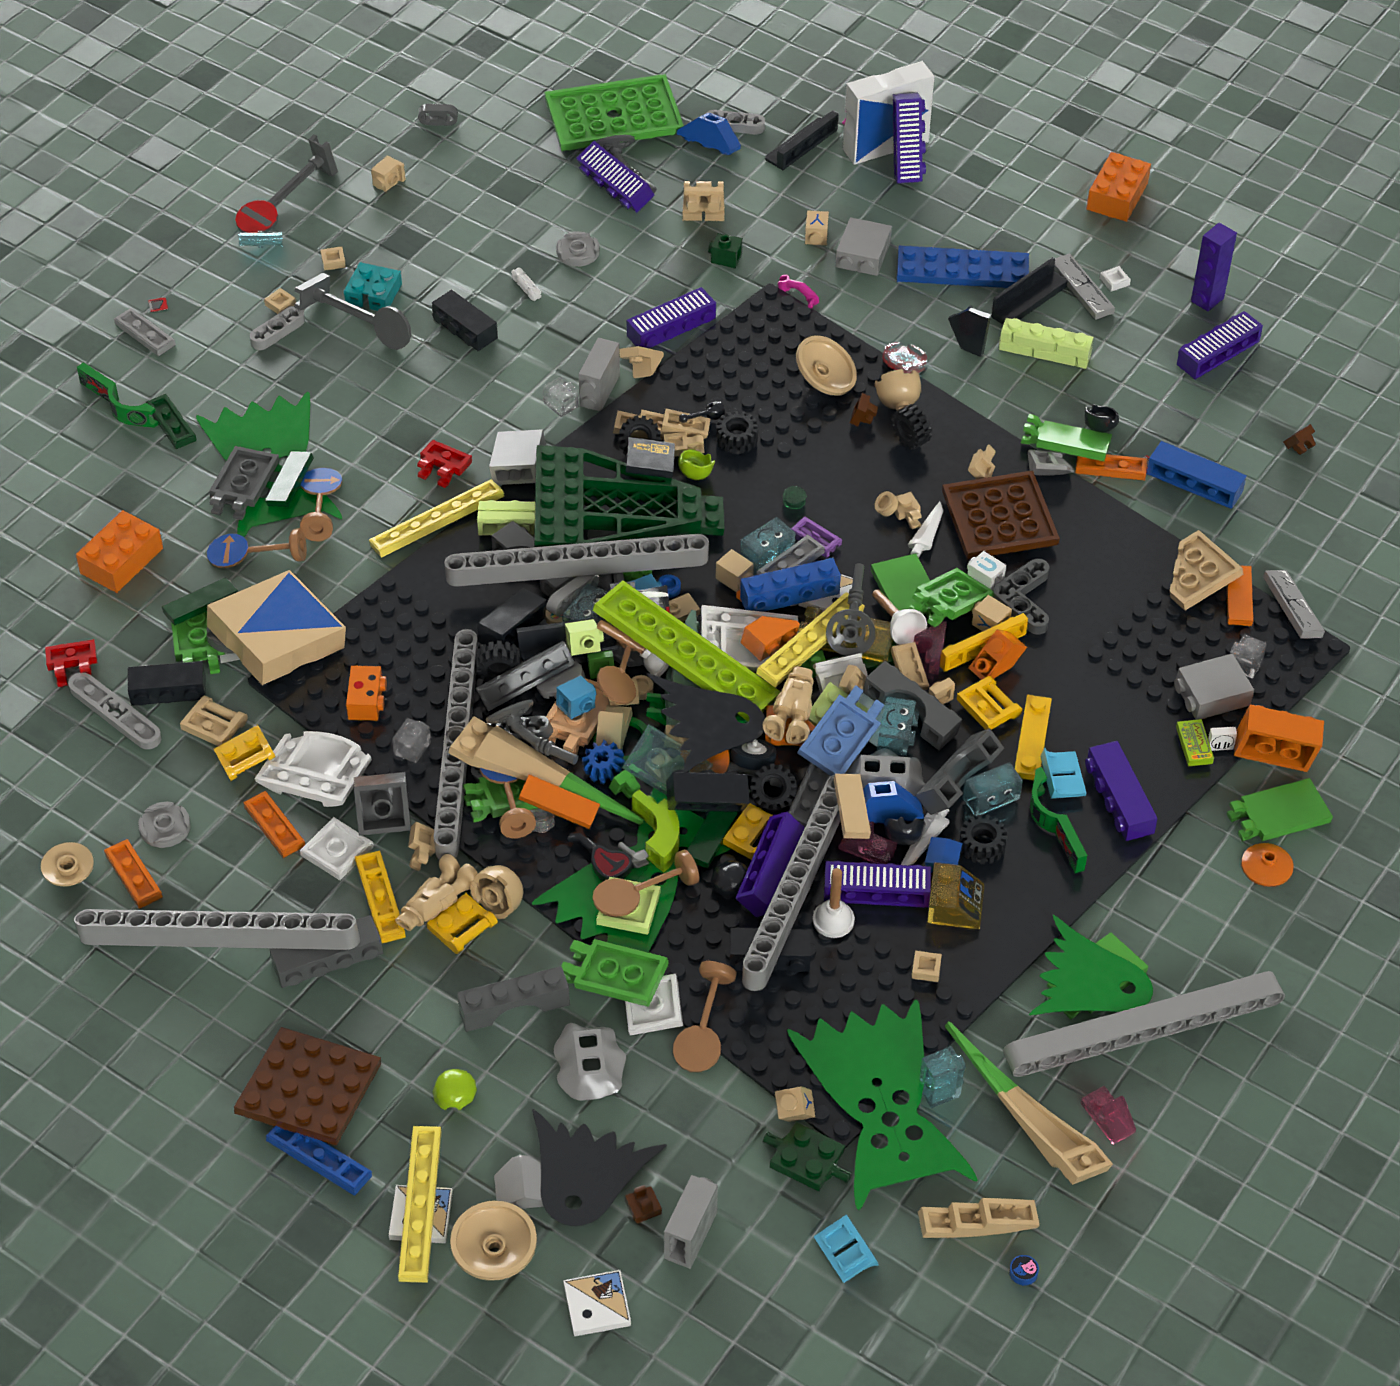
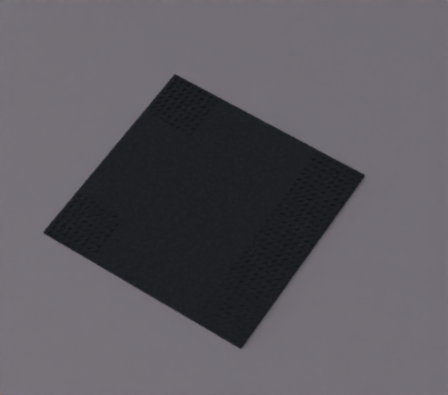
M774 284L764 286L656 368L652 376L644 377L555 445L557 447L583 448L626 463L627 455L625 456L623 449L620 450L619 434L613 433L617 411L640 415L641 410L664 414L665 409L694 414L705 411L706 405L710 402L720 401L725 407L724 416L728 412L734 415V411H738V414H741L742 411L746 412V416L751 414L753 419L757 420L758 441L754 448L751 446L750 451L744 449V453L741 454L740 450H736V454H734L731 449L727 452L725 447H719L716 438L718 420L710 419L708 436L703 439V454H710L711 461L714 460L715 463L710 475L702 480L687 478L678 467L679 456H674L672 479L701 488V495L723 497L724 535L702 534L709 541V556L706 564L695 567L652 570L653 577L656 581L664 575H674L680 579L681 591L676 597L669 598V601L687 593L690 594L700 608V615L696 617L700 623L698 634L701 635L702 605L745 610L743 603L736 598V592L716 579V562L732 549L754 563L753 575L755 576L759 569L798 542V540L790 536V529L802 518L807 517L842 539V545L840 547L836 546V550L833 553L830 552L828 558L821 555L813 562L834 558L840 574L851 578L854 575L855 564L860 563L864 565L861 589L864 592L862 604L865 605L863 612L871 618L875 626L876 634L872 646L894 640L890 634L892 617L872 596L873 591L880 590L871 572V564L911 555L912 548H909L908 544L920 529V527L911 529L906 518L899 520L895 513L890 516H883L875 510L877 497L886 491L891 492L895 496L911 492L921 507V518L918 519L921 526L940 501L943 514L930 550L922 551L919 560L930 581L955 568L968 574L967 565L971 559H967L942 493V485L975 480L976 478L968 471L973 455L979 449L984 452L987 445H990L996 451L991 460L995 465L992 477L1030 471L1028 450H1037L1029 444H1022L1021 439L920 377V397L913 406H918V409L921 408L923 410L922 414H926V420L930 421L931 424L929 427L932 428V438L914 450L905 447L904 442L899 441L900 437L895 435L896 429L892 427L894 425L891 422L892 415L897 410L883 405L876 392L875 381L880 382L882 380L881 375L895 371L884 362L882 358L884 353L814 309H810L806 304L779 289ZM810 336L827 337L847 351L854 362L857 372L855 385L849 392L839 396L825 394L812 387L804 379L796 361L797 348L804 339ZM891 358V362H892L894 365H896V366H898V367H900V368H903V369H908V368H906V367H903V366L898 365V364ZM864 393L871 396L869 402L877 406L878 411L876 416L873 417L871 424L860 422L856 426L850 423L854 406L861 394ZM738 430L731 431V433L733 434L744 433L743 431ZM583 462V474L586 477L616 478L615 471L589 462ZM620 473L622 479L642 481ZM1075 473L1035 475L1059 535V545L992 555L1006 565L1005 578L1034 559H1042L1049 564L1048 579L1025 594L1028 599L1048 615L1049 623L1047 631L1043 634H1032L1026 630V635L1018 638L1027 647L1012 668L994 678L996 686L1013 703L1019 704L1023 711L1016 719H1009L991 730L1004 749L990 764L973 774L961 786L960 790L963 794L949 808V812L945 817L949 819L950 823L937 836L938 838H948L959 842L961 827H963L965 821L969 822V818L972 816L976 820L977 815H982V819H985L986 815H990V820H993L994 817L999 819L998 824L1002 822L1004 829L1007 830L1004 854L1001 855L998 861L994 858V863L989 864L988 860H985V864H980L981 860L977 859L976 863L972 862V857L967 859L964 857L965 852H960L957 869L953 878L939 873H931L929 907L845 903L854 913L855 921L852 930L843 937H826L820 934L813 924L814 911L824 902L826 861L868 862L871 864L893 863L901 865L911 846L894 843L885 834L884 823L879 822L869 823L871 830L869 839L844 838L840 820L792 926V929L811 930L810 971H773L763 989L752 991L743 985V971L735 970L737 974L734 982L718 984L706 1027L712 1029L718 1035L721 1043V1056L774 1097L775 1091L795 1087H804L812 1090L815 1117L803 1120L819 1133L845 1145V1148L861 1134L863 1125L841 1108L825 1090L788 1035V1029L799 1033L811 1041L814 1038L818 1020L822 1019L835 1030L843 1033L851 1011L868 1024L874 1026L882 1004L900 1018L905 1019L912 1003L916 999L919 1002L926 1068L929 1063H933L955 1041L945 1028L948 1021L963 1033L1055 943L1054 938L1059 939L1062 936L1055 924L1053 914L1071 927L1242 759L1241 757L1234 756V749L1212 751L1214 757L1213 764L1188 766L1176 725L1180 721L1196 719L1192 712L1187 710L1181 693L1179 694L1176 691L1174 681L1177 678L1179 668L1233 654L1254 688L1251 705H1260L1273 710L1289 712L1350 651L1348 644L1327 631L1324 632L1322 638H1300L1279 602L1254 585H1252V626L1228 624L1227 586L1219 589L1189 609L1184 610L1170 597V586L1173 582V571L1176 559L1178 558V547L1181 540ZM535 483L504 484L500 487L503 490L504 497L497 500L534 502ZM592 496V497L589 498V499H591L593 502H595V501L598 500V499H597L596 497H594V496ZM618 498L613 499L617 504L622 502ZM641 499L636 501L641 506L645 504ZM664 501L660 503L664 507L669 505ZM603 505V506L601 507V508H603L605 511H607V510L610 509V508H609L608 506H606V505ZM629 506L625 508L629 513L633 511ZM653 508L648 510L652 514L657 513ZM478 510L454 521L333 613L346 627L344 649L317 661L301 665L292 672L264 685L253 675L248 678V684L307 731L335 734L358 744L361 747V751L365 755L369 754L372 759L363 773L364 776L405 772L409 811L432 829H435L456 634L464 629L472 630L477 634L478 642L477 626L480 620L487 617L496 607L501 606L511 595H515L522 588L546 599V606L549 597L540 590V580L468 586H452L447 583L444 563L448 556L460 553L492 551L491 535H478ZM765 528H772V529H773V530H769V529H768V530L762 531V532L760 533V535H759V539L757 538V535H758V533H759L761 530H763V529H765ZM583 529L584 540H588L589 529ZM776 532H782L783 536L781 538H775L774 534ZM767 540L770 544L767 547H763L761 542ZM613 573L595 575L599 578L595 591L589 595V598H585L578 603L579 610L576 605L569 609L570 621L598 617V614L592 611L595 605L593 599L596 598L597 594H607L610 591V584H614ZM1021 579L1015 581L1018 585L1027 584L1026 581ZM799 604L765 611L798 616V622L800 623L798 633L821 614L820 612L799 606ZM1023 605L1014 607L1018 611H1025L1027 609ZM589 609L592 611V614L584 616L583 612ZM972 610L954 620L945 617L941 622V626L932 628L927 623L926 632L916 642L929 683L928 689L924 691L929 694V688L934 683L941 682L947 678H950L955 683L954 699L944 704V706L955 711L962 719L958 733L939 751L920 736L922 721L918 716L884 747L900 757L917 758L922 767V776L925 784L971 735L985 730L957 701V693L981 680L968 668L974 659L945 672L940 667L941 650L983 632L972 625ZM545 613V619H544L542 622H540L538 625H545V624H547V622H546V613ZM868 625L865 626V628H866V634H865V637H864V640H865V641H867V639H868V637H869V627H868ZM861 627L859 628V631H858V635H859V636H861V634H862V628H861ZM517 641L516 643H514V645H515L517 648H518V641ZM843 641L841 643V646L846 648L858 647L856 642L848 643ZM478 642V649H482V644ZM828 642L818 650L823 651L825 660L841 655L833 650ZM587 654L572 656L574 661L581 664L585 678L597 682V678L590 679ZM614 661V666L620 667V664ZM644 664L635 667L626 666L625 673L631 679L638 675L649 677L646 673L650 674ZM351 666H381L382 676H386V691L381 693V696H384V710L379 711L378 721L348 720L346 701ZM667 670L663 673V675L660 676V678L666 679ZM476 674L472 718L474 716L487 723L486 718L495 712L526 700H533L534 704L520 717H546L556 699L554 696H549L550 699L541 696L536 685L496 708L487 711L476 690L477 687L486 682H484V678L480 679L479 675ZM788 677L777 686L780 692ZM816 677L813 678L812 706L821 695ZM653 681V693L665 694V690ZM987 692V694H988L1002 709H1005L989 692ZM1027 695L1052 698L1044 748L1054 753L1076 751L1087 793L1086 796L1051 799L1048 784L1045 781L1043 783L1045 793L1038 799L1047 810L1056 814L1067 815L1088 855L1085 871L1074 872L1055 833L1046 831L1033 820L1030 812V801L1034 780L1013 777ZM644 699L639 700V704L618 706L631 707L632 717L644 722L654 735L651 752L640 761L633 763L639 771L636 780L641 787L640 790L646 795H651L657 782L645 771V763L672 748H663L666 726L646 716L647 708H650V702ZM1249 706L1203 718L1202 722L1207 738L1211 728L1236 727L1237 730ZM632 726L628 727L621 749L624 756L631 755L642 747L643 734ZM765 732L757 739L765 741ZM593 737L588 745L584 747L579 746L577 753L578 761L574 765L553 755L547 756L543 754L632 811V798L629 799L622 791L615 795L609 788L612 782L609 778L606 779L603 785L599 779L593 782L590 775L585 774L582 758L587 756L585 753L586 749H594ZM557 738L555 745L563 749L566 741ZM868 741L859 755H871L880 749ZM1114 741L1119 742L1158 818L1154 834L1126 841L1122 832L1117 831L1115 819L1112 813L1107 811L1105 799L1102 793L1097 791L1095 779L1092 773H1088L1085 766V759L1088 758L1090 747ZM524 742L525 744L535 749V747L532 746L529 742ZM773 745L776 748L774 765H782L791 771V774L795 777L797 793L810 762L797 753L800 746ZM866 761L865 771L879 772L880 763L877 761ZM893 762L890 764V771L903 774L905 773V764ZM467 764L466 784H477L471 773L472 766ZM632 764L625 765V767L621 768L622 771H624L626 768H628V767L631 766ZM1071 773V774H1057V775H1053V776H1064V775H1074V774H1073V773ZM747 775L748 789L751 790L750 786L753 776ZM765 782L763 790L767 796L774 798L782 794L784 786L782 785L781 788L771 786L769 782ZM1007 789H1012L1011 793L1004 795ZM751 795L749 798V802L755 805L756 807L760 808V806L755 803ZM990 796H996L994 800L987 801ZM464 801L459 844L461 852L483 869L489 866L502 865L515 872L523 886L522 900L573 940L587 945H592L594 939L607 942V933L582 940L580 938L582 917L558 924L555 923L558 901L532 905V902L540 895L591 863V853L578 842L567 841V835L574 832V828L578 824L540 808L531 809L530 811L534 814L536 821L534 830L525 837L509 838L504 836L500 829L499 822L502 816L493 818L491 813H489L485 819L473 822L471 817L472 807L466 806ZM792 802L789 804L788 807L783 808L780 811L776 810L772 812L766 809L762 810L768 812L773 816L789 811ZM922 805L923 814L925 817L928 811ZM599 807L590 829L586 827L584 829L586 836L597 845L604 846L608 850L618 851L621 850L618 848L620 842L628 847H633L638 843L637 835L640 824ZM710 811L691 812L695 813L703 819H706ZM904 820V822H905L906 824H909V823H912V822H913V821H905V820ZM685 827L679 828V834L685 835L688 832ZM655 830L649 833V839L655 834ZM764 830L759 835L757 840L754 842L752 847L755 848L758 846ZM978 835L973 838L982 844L993 842L990 837L985 835ZM679 847L678 852L681 851V850H684V849L687 850L688 848H687V847ZM928 848L913 865L925 866ZM733 849L714 857L708 869L696 865L699 872V882L694 885H686L678 875L677 888L670 911L648 952L667 957L669 964L663 976L676 974L683 1026L686 1028L700 1026L711 986V981L706 980L699 973L701 962L715 961L730 966L731 928H759L764 915L754 916L736 899V896L726 899L713 889L711 884L714 868L721 863L735 860L744 864L748 869L751 859ZM961 869L974 878V883L977 880L979 884L983 885L981 892L982 900L979 905L977 902H974V897H972V900L967 897L972 901V904L975 903V905L980 907V911L962 898V895H959V892L963 894L959 891ZM656 872L651 876V879L664 873ZM667 880L659 882L655 885H663L664 883H666ZM959 898L964 901L965 908L970 912L976 913L974 912L975 910L979 912V920L972 918L959 906V902H961ZM915 951L942 954L938 982L912 979ZM874 1078L872 1080L873 1086H881L882 1080ZM897 1090L893 1093V1101L903 1092V1090ZM869 1098L861 1099L858 1103L859 1109L864 1113H870L876 1107L875 1102Z

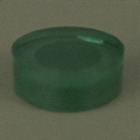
M797 486L785 489L783 492L784 505L790 509L803 507L806 503L805 490Z

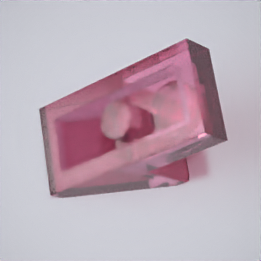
M942 621L936 627L931 626L914 636L918 652L926 654L925 663H929L928 673L938 674L941 650H943L947 622Z
M869 822L871 830L869 839L843 837L838 849L875 864H888L897 846V843L873 834L874 822Z
M1103 1086L1082 1098L1081 1105L1113 1145L1136 1132L1133 1119L1123 1096L1114 1099L1106 1087Z

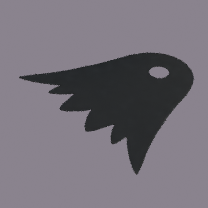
M646 673L656 684L670 693L661 694L660 696L676 704L675 706L663 709L661 712L674 720L681 721L671 729L670 735L688 738L680 748V750H691L684 764L683 773L714 755L754 741L764 732L762 727L765 716L761 709L752 701L738 695L691 687ZM738 712H744L749 716L750 721L748 723H740L736 720L735 715Z
M532 1109L540 1143L542 1203L547 1213L553 1219L565 1225L583 1226L600 1218L632 1177L651 1158L667 1146L666 1144L656 1145L632 1152L635 1142H630L616 1150L615 1132H609L594 1142L588 1126L582 1124L574 1135L570 1137L563 1123L559 1124L556 1132L541 1114ZM568 1196H578L582 1201V1205L575 1210L569 1209L565 1205V1200Z

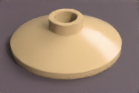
M74 842L54 846L44 855L41 861V871L44 878L57 886H72L82 882L89 876L94 866L90 850L84 845Z

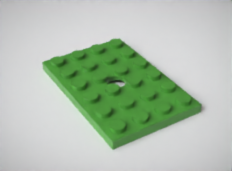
M666 74L545 92V100L561 151L587 148L593 141L614 135H632L635 137V140L675 135L677 130L684 126ZM616 110L621 116L612 118L607 115L609 111Z

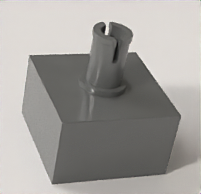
M405 772L354 777L359 836L411 831Z

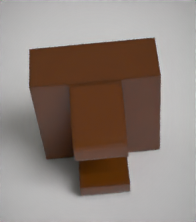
M864 393L861 394L854 406L850 419L851 424L858 426L860 422L872 423L873 417L877 414L878 407L869 402L871 396Z
M1309 424L1283 441L1287 449L1292 447L1301 455L1307 451L1304 444L1308 449L1316 445L1312 436L1315 430Z
M643 1185L635 1188L633 1193L625 1195V1202L636 1224L662 1214V1208L651 1186L645 1187Z

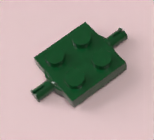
M798 1122L794 1124L790 1132L782 1139L770 1132H767L763 1138V1143L777 1148L770 1161L769 1168L818 1192L832 1176L845 1183H848L852 1176V1172L838 1166V1161L845 1151V1145Z

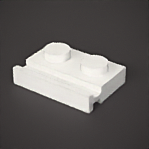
M862 653L815 663L813 669H815L817 675L816 679L820 694L829 682L841 689L839 684L848 665L857 666L867 677L866 667L862 661Z

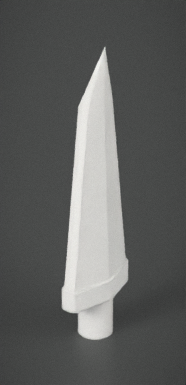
M940 501L912 540H910L908 547L912 548L911 555L917 554L919 558L922 551L931 549L943 514Z
M949 809L932 815L926 814L924 817L926 826L923 835L918 842L910 846L901 865H913L929 847L931 837H937L948 826L950 821L945 817Z

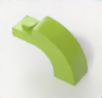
M639 789L632 795V811L643 818L655 830V834L646 842L647 859L664 873L673 864L675 854L679 850L678 816L675 810H668V803L665 798L657 804L653 797L644 794Z

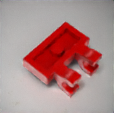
M432 440L420 453V461L417 463V466L422 469L418 472V477L426 480L431 474L433 466H437L440 468L437 471V475L441 476L437 481V485L446 488L453 474L460 476L470 466L472 456Z
M94 639L45 647L48 671L54 670L58 687L68 686L65 668L79 666L80 673H88L92 676L90 664L98 663Z

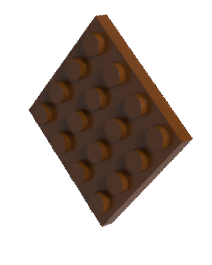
M1033 470L942 485L943 496L967 559L977 557L983 551L992 556L1059 545V535Z
M280 1027L234 1106V1114L272 1126H278L282 1129L294 1133L297 1132L301 1135L337 1146L381 1066V1057Z

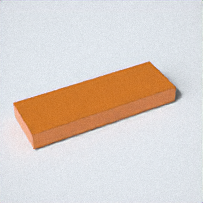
M1107 454L1105 461L1077 456L1076 474L1145 481L1147 458Z
M1241 566L1244 575L1226 585L1227 621L1229 625L1252 626L1251 566Z
M528 775L519 795V800L588 829H590L600 806L599 803L532 775Z
M266 791L243 802L244 808L283 858L305 846L303 838Z
M128 839L104 850L105 856L139 909L163 898L162 892Z

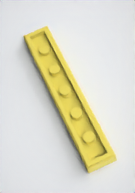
M491 479L369 539L370 546L382 558L478 510L479 501H497L503 498V490Z
M845 592L758 667L756 674L774 687H777L793 672L794 667H800L828 642L826 637L827 624L834 614L849 609L850 605L847 603L849 594ZM865 605L859 606V611L863 612ZM835 622L833 626V636L836 635L838 622Z
M413 1126L398 1274L399 1282L428 1283L441 1127Z

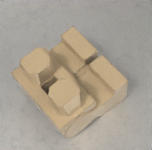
M684 181L683 221H702V212H705V221H724V181H718L717 187H712L711 181H696L695 187L690 186V181Z

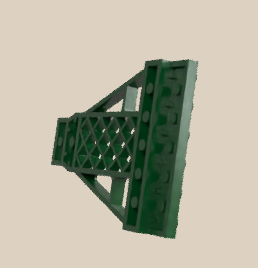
M550 445L536 446L534 547L653 538L668 535H724L723 497L701 495V488L672 478L627 473L625 462L583 448ZM583 462H589L615 471L616 478L586 477L583 474ZM620 473L642 481L622 479ZM592 496H594V497H596L598 500L595 501V502H593V501H592L591 499H589V498L592 497ZM618 498L622 502L617 504L613 499ZM641 499L645 504L641 506L636 501ZM664 501L669 505L664 507L660 503ZM603 505H606V506H608L610 509L607 510V511H605V510H604L603 508H601V507H602ZM628 506L633 509L630 513L625 510ZM653 508L657 513L652 514L648 510ZM583 529L616 531L615 535L590 540L583 539Z

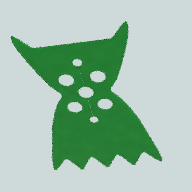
M307 391L296 406L283 397L278 396L270 411L265 410L252 401L243 417L224 407L216 423L199 415H196V419L226 461L235 446L262 452L263 449L270 448L271 453L279 455L280 459L281 457L289 456L291 451L306 452L310 424V393ZM278 463L274 472L280 473L283 466ZM268 481L266 488L271 490L275 482ZM300 487L296 491L289 507L268 506L265 501L266 498L259 497L254 507L247 506L244 519L238 521L237 534L245 537L253 526L315 512L317 495L309 494ZM323 495L321 511L342 519V515L335 504L326 495Z
M657 782L650 796L658 804L664 798L667 800L665 789ZM675 810L679 820V828L685 827L688 830L685 835L679 834V847L688 848L705 819L691 811ZM643 821L639 826L638 843L633 847H629L635 852L643 849L646 851V842L649 840L648 835L654 831L647 822ZM722 844L716 856L731 848ZM647 859L648 865L632 869L631 873L624 879L642 883L651 879L654 873L662 871ZM675 862L664 873L676 869ZM592 863L540 895L532 902V905L558 901L555 920L557 924L582 917L580 937L582 940L607 933L608 943L649 952L670 911L677 888L678 875L667 879L663 885H656L661 886V893L648 935L597 925L599 910L594 905L593 892L602 881L595 874Z
M914 1000L905 1019L900 1018L882 1004L874 1026L868 1024L851 1011L843 1033L838 1032L824 1020L819 1019L814 1038L811 1041L791 1029L787 1030L795 1047L825 1090L841 1108L863 1125L857 1145L854 1175V1198L858 1210L862 1208L871 1189L955 1170L975 1182L978 1181L969 1163L951 1142L931 1122L917 1113L923 1093L925 1069L922 1021L918 1000ZM879 1078L882 1080V1085L875 1087L872 1084V1080ZM897 1090L906 1091L910 1099L904 1105L896 1104L892 1099L893 1093ZM864 1098L872 1099L876 1107L874 1111L864 1113L858 1107L859 1101ZM887 1111L894 1112L898 1115L899 1122L893 1127L886 1126L882 1122V1115ZM915 1125L922 1129L923 1135L919 1140L907 1138L905 1131L909 1126ZM884 1134L888 1138V1145L882 1149L875 1148L871 1144L872 1136ZM901 1152L908 1153L909 1159L907 1161L899 1159Z

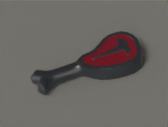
M577 825L574 828V832L567 835V841L578 842L591 853L592 868L602 882L609 880V877L624 879L631 873L633 863L629 854L623 851L608 850L604 846L597 845L586 836L583 826Z

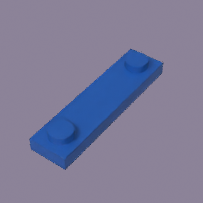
M274 1126L266 1135L267 1142L354 1196L372 1177L371 1170L321 1140L304 1136L297 1132L294 1133L278 1126Z

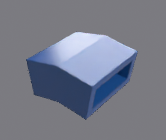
M931 837L925 866L931 867V873H939L953 878L963 843L948 838Z

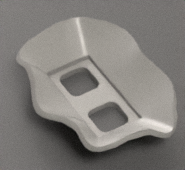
M886 748L880 749L871 755H858L845 773L860 774L863 788L868 783L895 781L915 797L925 785L922 767L917 758L900 757ZM865 762H879L880 771H865ZM893 762L904 763L905 773H892L890 771V764Z
M575 1023L567 1024L554 1046V1055L560 1065V1071L557 1074V1081L560 1087L571 1098L578 1101L594 1100L619 1091L622 1087V1073L626 1062V1054L619 1048L614 1030L609 1027L585 1028ZM596 1036L597 1046L580 1047V1037ZM594 1058L600 1060L601 1068L599 1070H583V1060Z

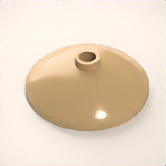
M810 336L799 344L796 351L797 365L804 379L812 387L822 393L834 396L846 394L853 388L857 378L856 367L852 358L842 346L823 336Z
M503 1201L482 1202L466 1210L457 1219L451 1232V1250L456 1263L469 1275L482 1280H502L519 1273L531 1261L537 1245L536 1229L529 1215L518 1206ZM492 1248L499 1249L497 1252H491L490 1250Z

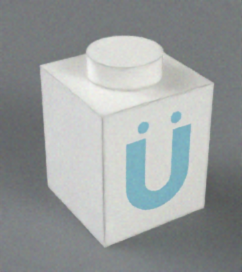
M985 551L977 557H973L967 565L968 575L991 590L994 589L997 583L1005 579L1006 565Z

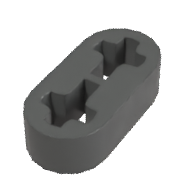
M424 104L420 106L418 120L424 125L451 126L457 122L458 117L457 108L449 104Z

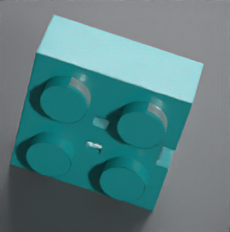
M359 262L344 289L345 301L355 306L363 307L362 294L368 295L369 309L378 311L382 307L390 306L402 285L401 271Z

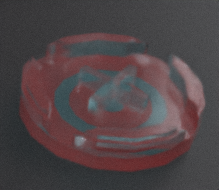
M901 342L890 343L885 347L882 358L890 368L894 370L903 369L904 373L910 374L912 370L918 373L925 370L927 356L920 348L908 344V347L902 346L903 343Z

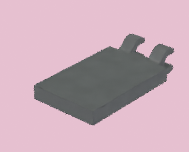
M235 446L209 490L210 505H213L211 514L221 515L225 503L232 505V510H236L233 515L234 519L243 520L247 506L254 507L275 471L279 463V455Z

